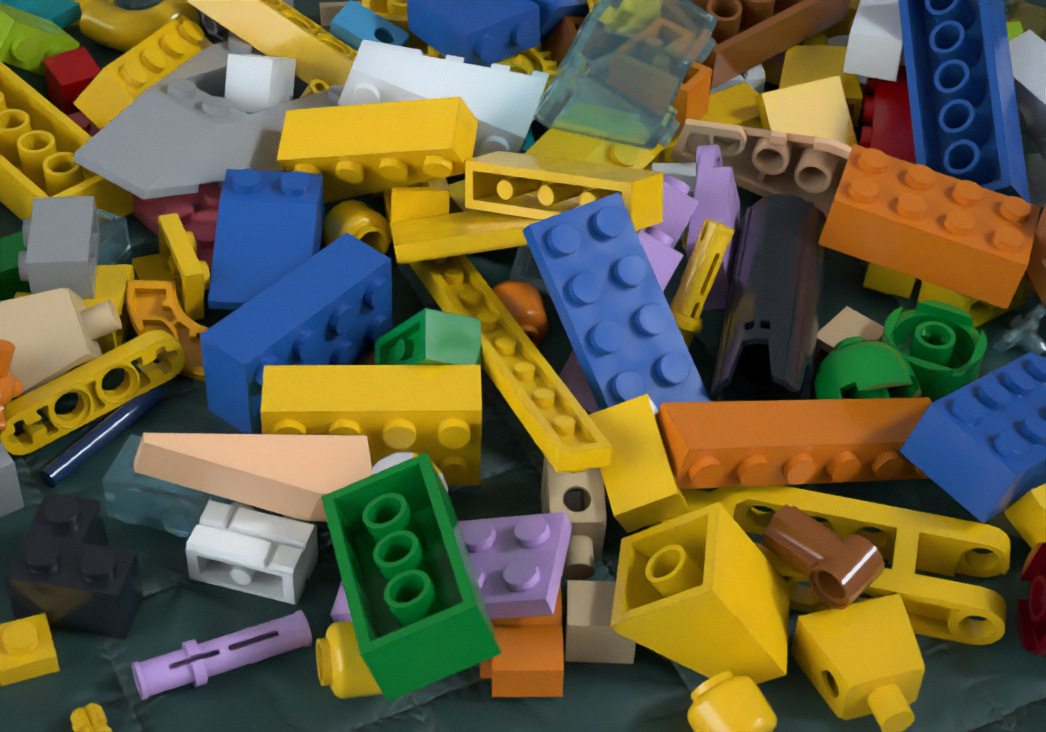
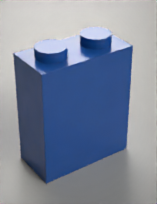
M407 0L409 31L445 57L446 55L464 58V63L486 67L540 45V6L531 0Z

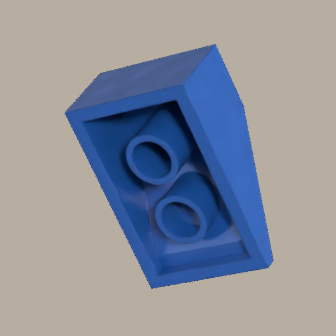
M227 169L219 199L208 296L209 309H238L319 252L325 219L323 174L300 171L274 172L256 171L254 169Z

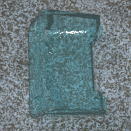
M597 0L576 32L533 118L546 127L647 150L654 149L657 144L666 147L680 125V122L674 119L677 113V109L672 106L674 99L692 63L697 61L702 64L712 51L716 40L710 36L718 19L689 0Z

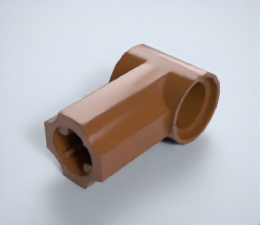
M786 504L773 515L769 526L763 532L762 545L806 575L811 590L817 598L833 609L842 610L847 608L884 571V561L881 553L869 540L857 534H849L841 538L794 505L790 507Z

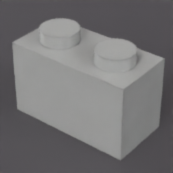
M94 196L33 198L31 218L23 219V241L27 251H19L18 268L20 280L29 281L31 294L58 288H70L82 299H94L100 238Z

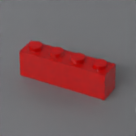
M900 66L896 82L866 77L864 94L873 96H865L862 122L870 124L869 126H862L859 146L878 149L888 156L916 164L906 66Z

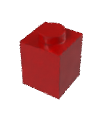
M85 47L43 58L49 96L58 109L66 116L80 112L73 102L101 72V69Z

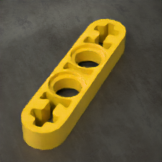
M155 329L112 349L11 401L4 407L6 430L0 431V442L6 451L13 455H26L114 410L129 400L174 378L184 366L186 359L184 348L166 331ZM163 347L165 349L161 353L163 360L155 364L153 362L156 359L155 351ZM135 359L139 362L136 366L141 370L140 374L131 364ZM115 368H123L125 376L121 385L110 391L103 390L101 384L106 373ZM69 392L78 394L79 399L74 410L64 415L55 413V403L62 395ZM39 409L49 419L45 424L40 421L42 418L37 413ZM23 420L24 433L20 436H15L13 434L15 432L13 424Z

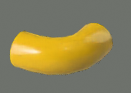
M92 0L82 13L80 30L85 37L100 45L127 52L180 14H183L188 20L198 25L200 19L196 8L186 0H163L158 5L144 10H127L107 0Z

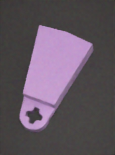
M700 145L696 151L697 180L694 199L699 201V204L690 218L685 251L689 261L705 218L735 229L702 310L725 309L739 235L740 199L732 167H723L719 145Z

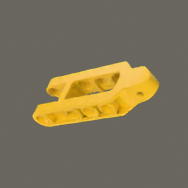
M772 485L717 488L711 492L698 489H681L680 491L687 501L689 511L648 526V528L720 502L744 532L763 535V532L772 521L773 515L786 504L790 507L794 505L809 516H818L828 520L827 522L819 523L841 538L849 534H857L866 538L877 548L882 558L887 559L888 564L892 565V569L884 568L883 573L863 592L871 595L873 598L857 597L851 604L899 593L915 634L970 645L993 644L1005 634L1007 603L1000 594L985 587L915 574V569L953 577L955 573L986 578L997 576L1001 573L1005 575L1010 566L1011 540L1004 531L988 524L789 486ZM753 506H765L774 511L762 512ZM862 527H875L883 532L871 533L863 530ZM753 542L790 585L789 609L809 613L832 609L817 598L811 587L798 584V582H808L806 575L762 544ZM983 548L991 550L993 553L980 554L971 549ZM981 616L986 618L987 620L978 621L969 619L967 617Z

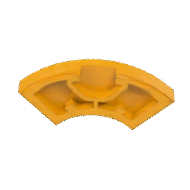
M126 280L128 314L138 336L155 329L164 330L172 335L185 350L186 359L179 374L205 381L200 334L209 328L194 322L183 312L179 301V287L176 281ZM163 347L155 351L156 359L159 362L163 360L161 354L165 350Z

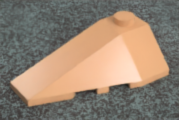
M686 119L670 158L682 163L696 162L698 146L718 144L722 156L723 167H732L737 186L763 197L777 194L796 195L808 202H813L825 214L827 219L852 147L830 138Z
M143 433L134 459V472L307 522H327L321 496L373 475L367 436Z

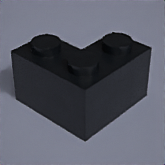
M46 492L5 576L15 620L46 613L49 627L126 640L144 596L136 551L107 547L108 541L101 502L99 500Z

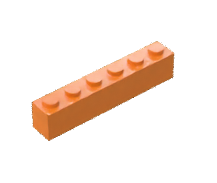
M929 397L662 403L656 415L679 490L931 479L899 452L930 404L933 403Z

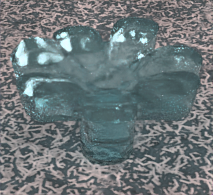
M1041 303L1038 304L1025 316V319L1021 314L1015 317L1009 326L1011 330H1002L992 339L996 342L992 348L999 354H1002L1012 346L1018 347L1021 345L1027 353L1032 351L1036 355H1041L1046 350V343L1036 332L1038 331L1040 319L1046 314Z

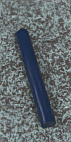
M159 385L121 405L39 472L42 481L50 488L57 486L166 396L163 386Z

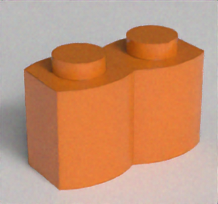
M560 581L553 615L490 619L502 654L480 663V679H492V697H563L564 656Z

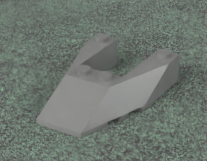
M232 36L228 38V41L206 47L148 88L79 148L74 154V162L142 199L198 193L199 184L218 182V186L223 187L227 169L287 172L277 161L286 110L341 106L338 105V101L344 85H331L329 89L247 114L231 106V102L224 98L228 54H265L240 37Z

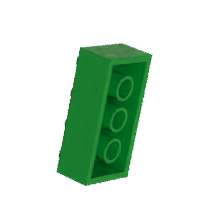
M428 452L321 496L360 655L387 702L502 654L451 499Z

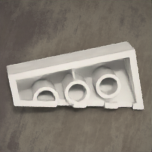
M362 40L338 105L346 106L461 97L478 120L473 158L496 151L519 153L541 99L549 73L533 70L532 75L510 71L511 66L492 63L491 68L464 63V58L452 55H446L445 59L424 56L422 50Z

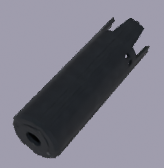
M777 194L765 197L757 201L752 207L750 206L747 209L746 215L741 220L709 396H718V402L810 400L828 248L818 245L826 222V216L811 201L808 202L796 195ZM760 394L768 395V397H760Z

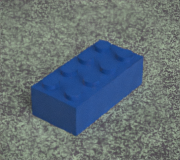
M345 233L200 334L208 410L244 434H260L262 432L260 411L264 365H353L356 360L375 347V340L393 329L391 258L349 233Z
M1032 351L931 403L899 451L982 523L1012 506L1029 490L1046 483V358L1036 355Z

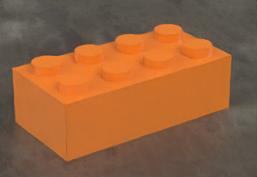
M853 144L818 245L1008 309L1028 267L1041 207L1030 204L1020 197L1007 196L980 187L975 182L959 180L933 171L925 165L912 164L888 156L878 149L865 148Z

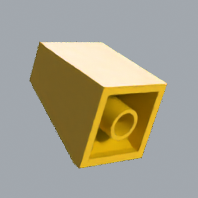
M720 502L621 539L610 626L616 633L708 678L725 671H731L734 677L744 675L752 678L756 684H760L787 675L790 585Z

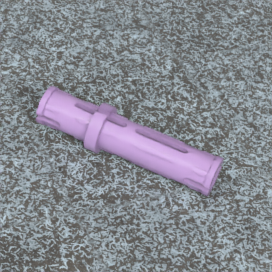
M299 610L294 614L244 628L197 644L195 639L183 642L182 649L142 662L132 663L133 677L141 699L144 700L151 695L192 683L194 687L205 685L208 683L207 677L253 664L297 648L311 646L312 635L306 616L302 610Z

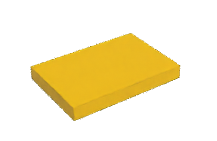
M472 210L392 222L390 227L396 261L399 264L528 245L522 230L529 224L540 221V219Z

